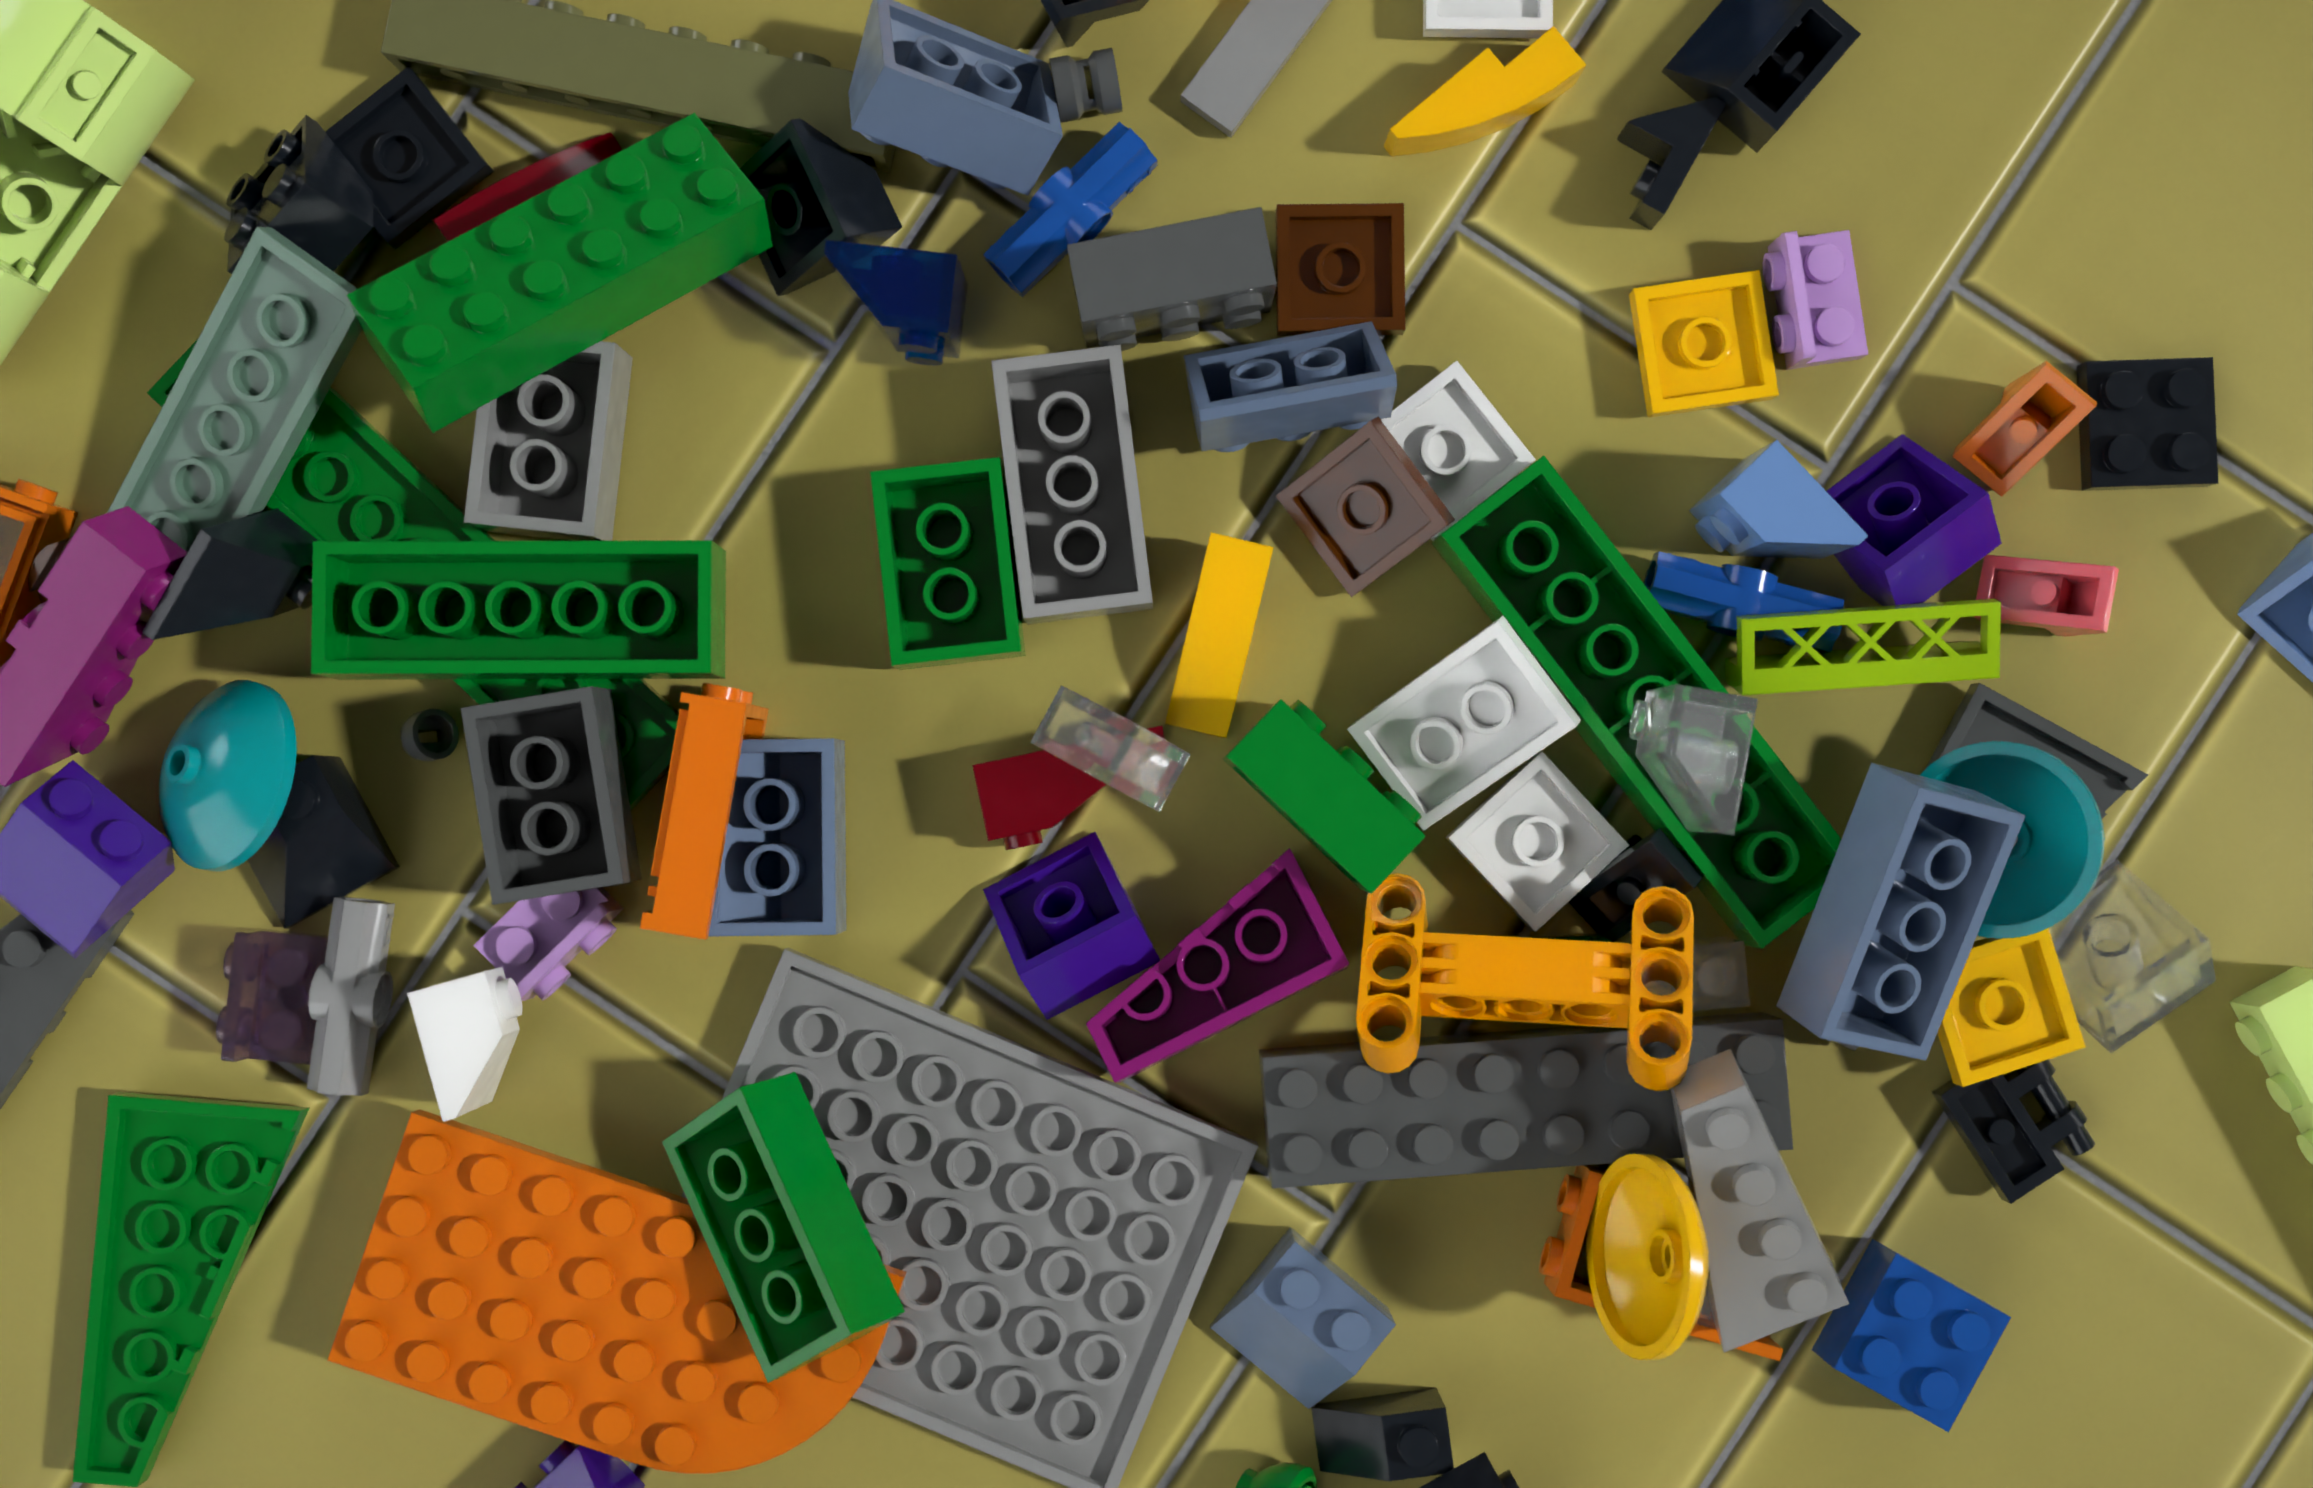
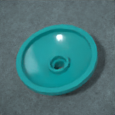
M235 680L218 687L203 697L189 711L168 745L160 773L159 807L161 821L166 836L172 842V847L182 861L194 868L220 872L230 870L244 863L262 847L283 813L294 779L297 741L291 712L285 700L273 688L251 680Z
M1989 741L1955 749L1934 761L1920 774L1923 777L1975 790L2026 815L2018 833L2017 843L2011 850L1977 936L2002 939L2031 935L2063 920L2084 901L2091 891L2102 866L2105 843L2104 827L2099 808L2089 788L2063 761L2046 751L2023 743Z

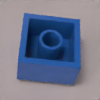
M1872 1239L1844 1289L1849 1304L1832 1311L1811 1350L1839 1372L1949 1432L2011 1317L1982 1299Z

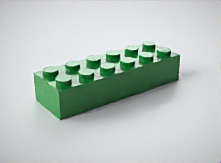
M694 112L346 296L369 344L432 433L768 250L773 245L764 198Z
M712 540L313 541L311 674L338 680L725 679L726 551Z

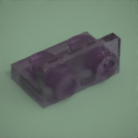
M269 929L236 932L234 942L226 950L223 964L224 976L227 980H230L227 1005L222 1008L216 1025V1037L218 1042L222 1044V1061L238 1062L249 1058L310 1065L316 1020L312 1019L309 1014V992L316 970L321 964L325 963L327 935Z

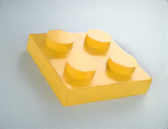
M1760 270L1634 288L1629 293L1648 418L1767 401L1779 396Z
M2049 928L2022 937L1983 938L1974 941L1937 1032L1954 1084L1961 1087L1969 1086L2086 1047Z

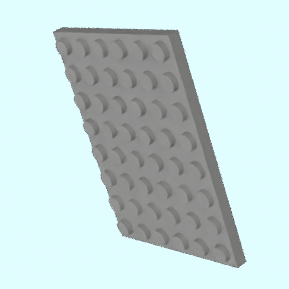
M789 947L784 949L722 1099L739 1087L796 1072L883 1264L907 1272L899 1294V1299L905 1312L890 1321L879 1353L863 1383L853 1395V1398L1066 1487L1118 1488L1255 1156L1258 1143ZM683 1191L681 1197L686 1198L685 1193Z

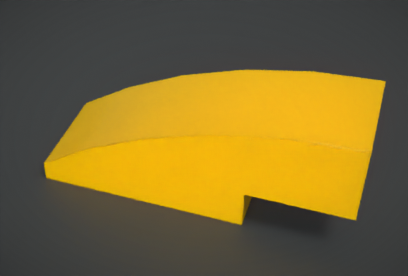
M1554 26L1505 67L1487 47L1389 129L1384 148L1391 157L1427 153L1469 143L1503 130L1541 110L1573 87L1585 69L1586 63Z
M1210 533L1165 724L1227 738L1274 547Z

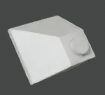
M503 967L407 993L442 1121L455 1119L492 1102L520 1030L517 1017L522 1015L523 1007L520 992L515 981L512 978L506 979Z

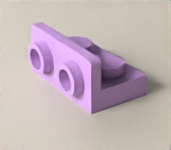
M1849 230L1798 237L1797 231L1782 233L1768 246V253H1765L1763 257L1762 270L1767 290L1775 292L1778 315L1773 318L1772 337L1776 351L1779 354L1784 353L1786 370L1859 360L1867 356L1868 348Z
M603 887L520 900L473 946L495 968L503 967L506 979L512 978L515 981L522 1001L534 998L536 995L543 1001L558 990L571 976V973L565 966L580 951L583 950L587 955H591L615 933L617 928L611 921L623 908Z

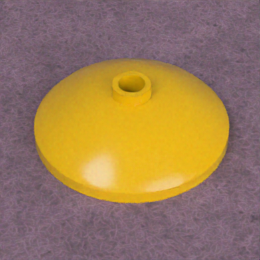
M1627 1154L1614 1161L1599 1182L1598 1192L1587 1227L1586 1258L1588 1279L1598 1317L1607 1335L1616 1347L1633 1359L1659 1360L1673 1354L1682 1345L1697 1322L1707 1285L1709 1269L1708 1245L1695 1199L1677 1172L1666 1161L1655 1155Z

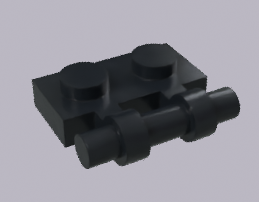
M2049 1059L2009 1072L2006 1075L2002 1074L1965 1087L1954 1084L1951 1079L1932 1092L2001 1200L2010 1204L2064 1170V1167L2051 1149L2053 1145L2063 1140L2073 1156L2081 1155L2092 1149L2095 1145L2093 1138L2084 1126L2087 1117L2076 1101H2068L2052 1077L2056 1070ZM2029 1091L2032 1092L2045 1112L2042 1120L2036 1124L2019 1100L2020 1097Z

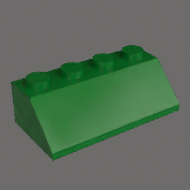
M796 1072L739 1087L662 1141L768 1383L863 1337L905 1312Z

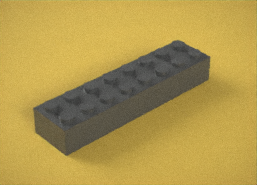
M1764 1012L1692 1017V1042L1688 1066L1731 1049L1778 1150H1793L1783 1019ZM1566 1026L1420 1037L1418 1054L1413 1063L1400 1072L1388 1074L1376 1071L1366 1063L1361 1054L1360 1042L1259 1049L1268 1176L1272 1189L1613 1163L1627 1154H1652L1661 1159L1684 1158L1680 1143L1671 1089L1654 1091L1646 1089L1634 1081L1627 1066L1628 1029ZM1650 1042L1642 1047L1645 1053L1658 1059L1668 1058L1676 1053L1672 1047L1662 1042Z

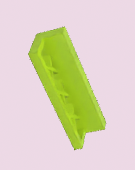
M1993 598L1737 616V657L1725 658L1726 683L1743 696L2000 678L2001 601ZM1981 616L1980 642L1946 643L1941 638L1960 617ZM1939 619L1931 628L1922 621ZM1898 621H1910L1924 634L1915 645L1881 647L1877 643L1881 636ZM1875 623L1867 633L1857 625ZM1845 625L1860 639L1851 649L1833 650L1825 654L1817 652L1811 647L1830 626ZM1795 628H1810L1803 637H1800L1793 630ZM1781 629L1796 643L1787 654L1755 656V631Z

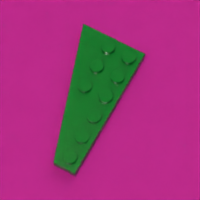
M118 1092L108 1096L73 1482L138 1487L148 1480L310 1107Z

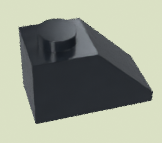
M1437 1388L1317 1403L1311 1407L1318 1463L1321 1472L1383 1481H1397L1442 1475L1454 1469L1446 1407Z

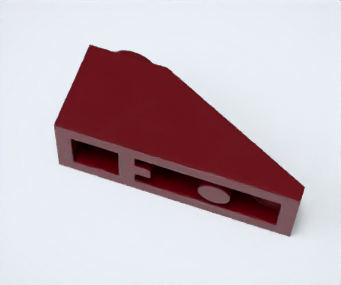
M1163 726L972 765L988 841L1003 838L1005 850L1043 843L1041 830L1058 825L1165 740Z

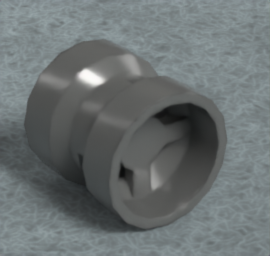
M1112 47L1094 50L1087 59L1074 60L1069 55L1049 58L1060 123L1079 120L1083 113L1087 111L1097 110L1103 115L1123 112ZM1086 70L1090 71L1094 99H1089L1084 73Z

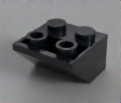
M1722 0L1661 72L1696 102L1714 97L1726 102L1727 104L1720 114L1718 121L1758 153L1861 33L1822 0Z
M305 115L291 133L284 129L273 138L264 155L265 163L254 176L248 173L243 174L236 181L228 195L226 204L231 208V219L226 229L224 240L229 243L227 272L231 274L237 266L256 227H272L332 271L344 261L374 227L373 191L319 123Z

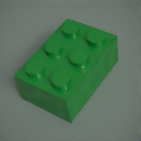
M1000 457L870 471L891 666L899 670L1026 656L1005 468Z
M1280 699L1229 751L1223 760L1359 889L1372 894L1426 837L1415 826L1422 816L1395 790H1392L1391 793L1386 790L1382 795L1367 780L1374 770L1349 746L1345 745L1343 748L1340 746L1335 750L1319 735L1326 728V725L1304 703L1297 700L1289 707Z

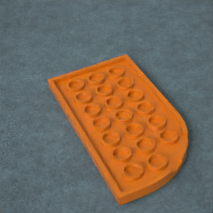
M418 1109L411 1112L327 1361L634 1464L661 1471L706 1474L733 1471L763 1463L795 1448L825 1427L847 1405L863 1383L879 1353L890 1321L863 1337L768 1383L687 1198L454 1120L443 1122L441 1116ZM884 1264L899 1297L907 1272Z

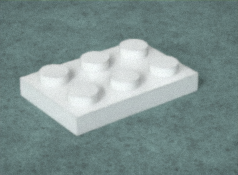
M1501 616L1359 718L1347 730L1392 790L1399 793L1420 813L1422 817L1417 823L1424 831L1577 727L1581 719L1505 617Z

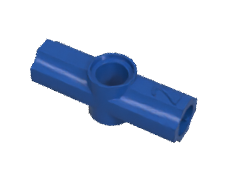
M1119 121L1071 169L1068 166L1061 168L1038 189L1029 202L1028 207L1030 209L1013 226L1007 229L994 245L990 246L983 254L985 260L995 270L997 275L1023 298L1068 254L1067 244L1093 240L1104 229L1112 218V210L1143 179L1151 174L1158 166L1157 159L1148 149L1146 143L1131 128H1127Z
M1660 551L1654 553L1643 582L1665 612L1706 622V628L1736 638L1737 616L1844 609V599L1777 582L1778 577L1766 571L1733 564H1724L1722 567H1717L1695 559L1671 555V553ZM1842 625L1830 626L1811 647L1820 653L1831 652L1836 639L1840 636ZM1795 628L1793 630L1800 637H1803L1810 628ZM1781 629L1755 631V641H1762L1763 638H1767L1789 646L1796 644Z

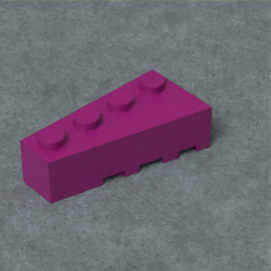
M129 506L82 521L38 590L48 599L47 602L35 607L23 620H18L6 639L16 650L0 668V784L4 787L78 752L84 755L98 747L109 732L110 727L106 722L115 704L128 693L132 686L133 679L130 677V674L138 657L145 653L154 642L142 631L187 552Z
M1289 848L1250 884H1247L1228 900L1221 909L1200 927L1193 930L1179 942L1164 958L1152 968H1149L1092 1017L1086 1025L1114 1083H1120L1347 969L1349 963Z

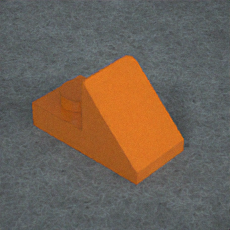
M2045 361L2011 382L2004 389L2001 403L1955 448L1953 458L2002 497L2097 406V402L2048 361Z

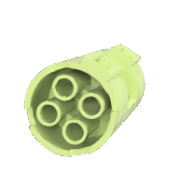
M0 0V366L195 81L194 78L158 53L157 50L83 0Z

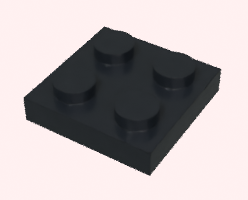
M409 66L325 131L373 191L374 227L394 249H397L494 172L420 77Z
M2213 357L2086 361L2076 366L2077 386L2097 402V406L2079 422L2082 491L2208 487L2219 483Z

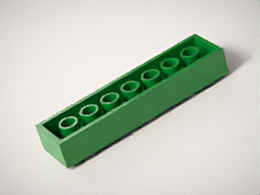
M1545 456L1534 462L1432 542L1433 546L1491 621L1494 622L1501 616L1505 617L1580 717L1581 721L1575 727L1576 731L1652 829L1655 831L1660 828L1703 874L1697 887L1741 944L1763 949L1815 908L1841 842V837Z

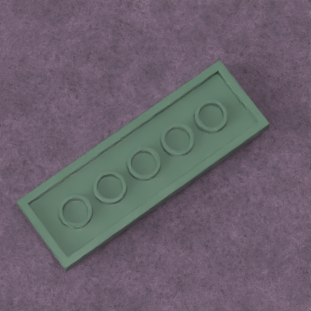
M256 227L108 512L129 506L186 552L189 551L201 529L262 513L362 330L346 296L357 290V288L272 227Z

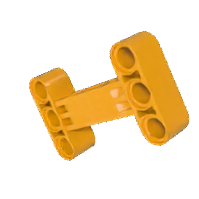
M1400 873L1390 874L1372 894L1368 893L1366 901L1356 1012L1361 1054L1366 1063L1376 1071L1388 1074L1400 1072L1408 1068L1418 1054L1422 1016L1628 1029L1627 1066L1634 1081L1646 1089L1654 1091L1669 1090L1678 1085L1686 1076L1692 1042L1694 935L1692 904L1684 894L1674 888L1665 886L1653 887L1641 893L1635 901L1632 911L1630 943L1428 932L1425 894L1419 882L1409 875ZM1398 907L1409 909L1412 912L1404 919L1398 920L1389 919L1384 916L1387 911ZM1655 921H1664L1673 925L1677 930L1668 934L1653 932L1646 925ZM1396 965L1408 970L1399 979L1388 980L1378 975L1382 969L1388 966ZM1660 980L1674 986L1676 991L1669 995L1661 996L1651 993L1644 985L1651 981ZM1388 1025L1399 1027L1404 1031L1399 1038L1393 1041H1381L1372 1036L1377 1029ZM1650 1042H1662L1672 1047L1676 1053L1668 1058L1658 1059L1645 1053L1642 1047Z

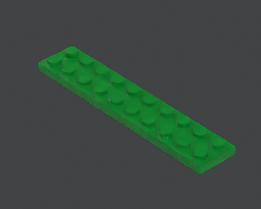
M197 340L147 392L161 407H163ZM330 387L266 505L271 510L278 508L318 541H495L487 532L464 523L465 512L332 387ZM452 679L479 705L590 686L611 689L631 811L669 771L679 712L644 679Z

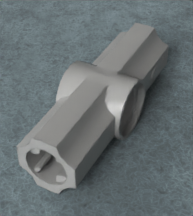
M334 897L325 963L321 964L316 970L309 992V1014L312 1019L316 1020V1027L311 1051L307 1089L321 1094L337 1096H362L369 1092L377 1028H380L387 1019L393 995V980L390 972L386 971L395 903L366 898Z

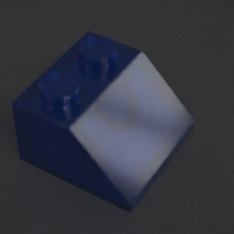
M825 240L824 254L843 285L897 352H905L904 359L906 361L937 366L943 364V357L959 358L968 284L957 254Z

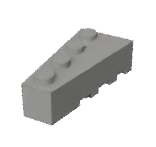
M1731 1049L1688 1066L1686 1076L1678 1085L1671 1088L1687 1171L1688 1188L1699 1209L1707 1239L1709 1254L1707 1294L1710 1310L1723 1352H1727L1848 1305L1849 1302L1830 1257Z

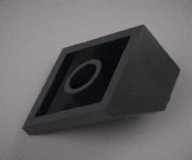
M801 118L791 119L740 168L765 200L773 247L758 254L777 296L789 294L868 257L902 228L876 170Z
M278 508L201 529L142 632L151 640L270 618L299 607L302 609L311 607L313 541L318 540Z
M312 755L296 764L291 791L276 827L262 847L247 860L284 929L290 928L332 905L334 897H346L400 867L341 757Z

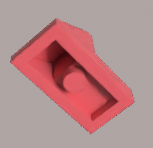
M1986 555L1983 559L1976 600L1994 598L2001 601V623L2045 628L2054 635L2062 637L2107 633L2119 569L2116 566ZM1973 616L1981 621V616Z

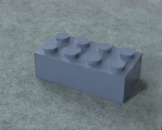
M1871 763L1776 1007L1821 1039L1926 1061L2026 815L1975 790Z

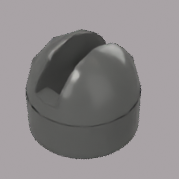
M428 709L414 713L402 725L400 731L403 750L412 758L421 761H434L448 757L456 749L459 740L456 722L447 712L440 709ZM437 731V742H420L418 733Z

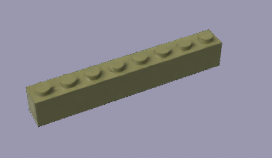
M392 0L381 53L400 71L409 66L418 76L664 127H668L695 112L714 137L761 147L791 119L801 118L875 170L891 173L896 146L892 144H876L851 128L848 92L854 71L830 67L831 63L821 56L806 52H796L793 54L792 59L771 55L766 47L742 39L732 40L730 46L708 42L707 37L702 33L679 26L670 27L668 33L645 29L643 22L622 14H608L606 20L583 16L584 13L579 8L559 1H546L544 8L524 4L522 0Z

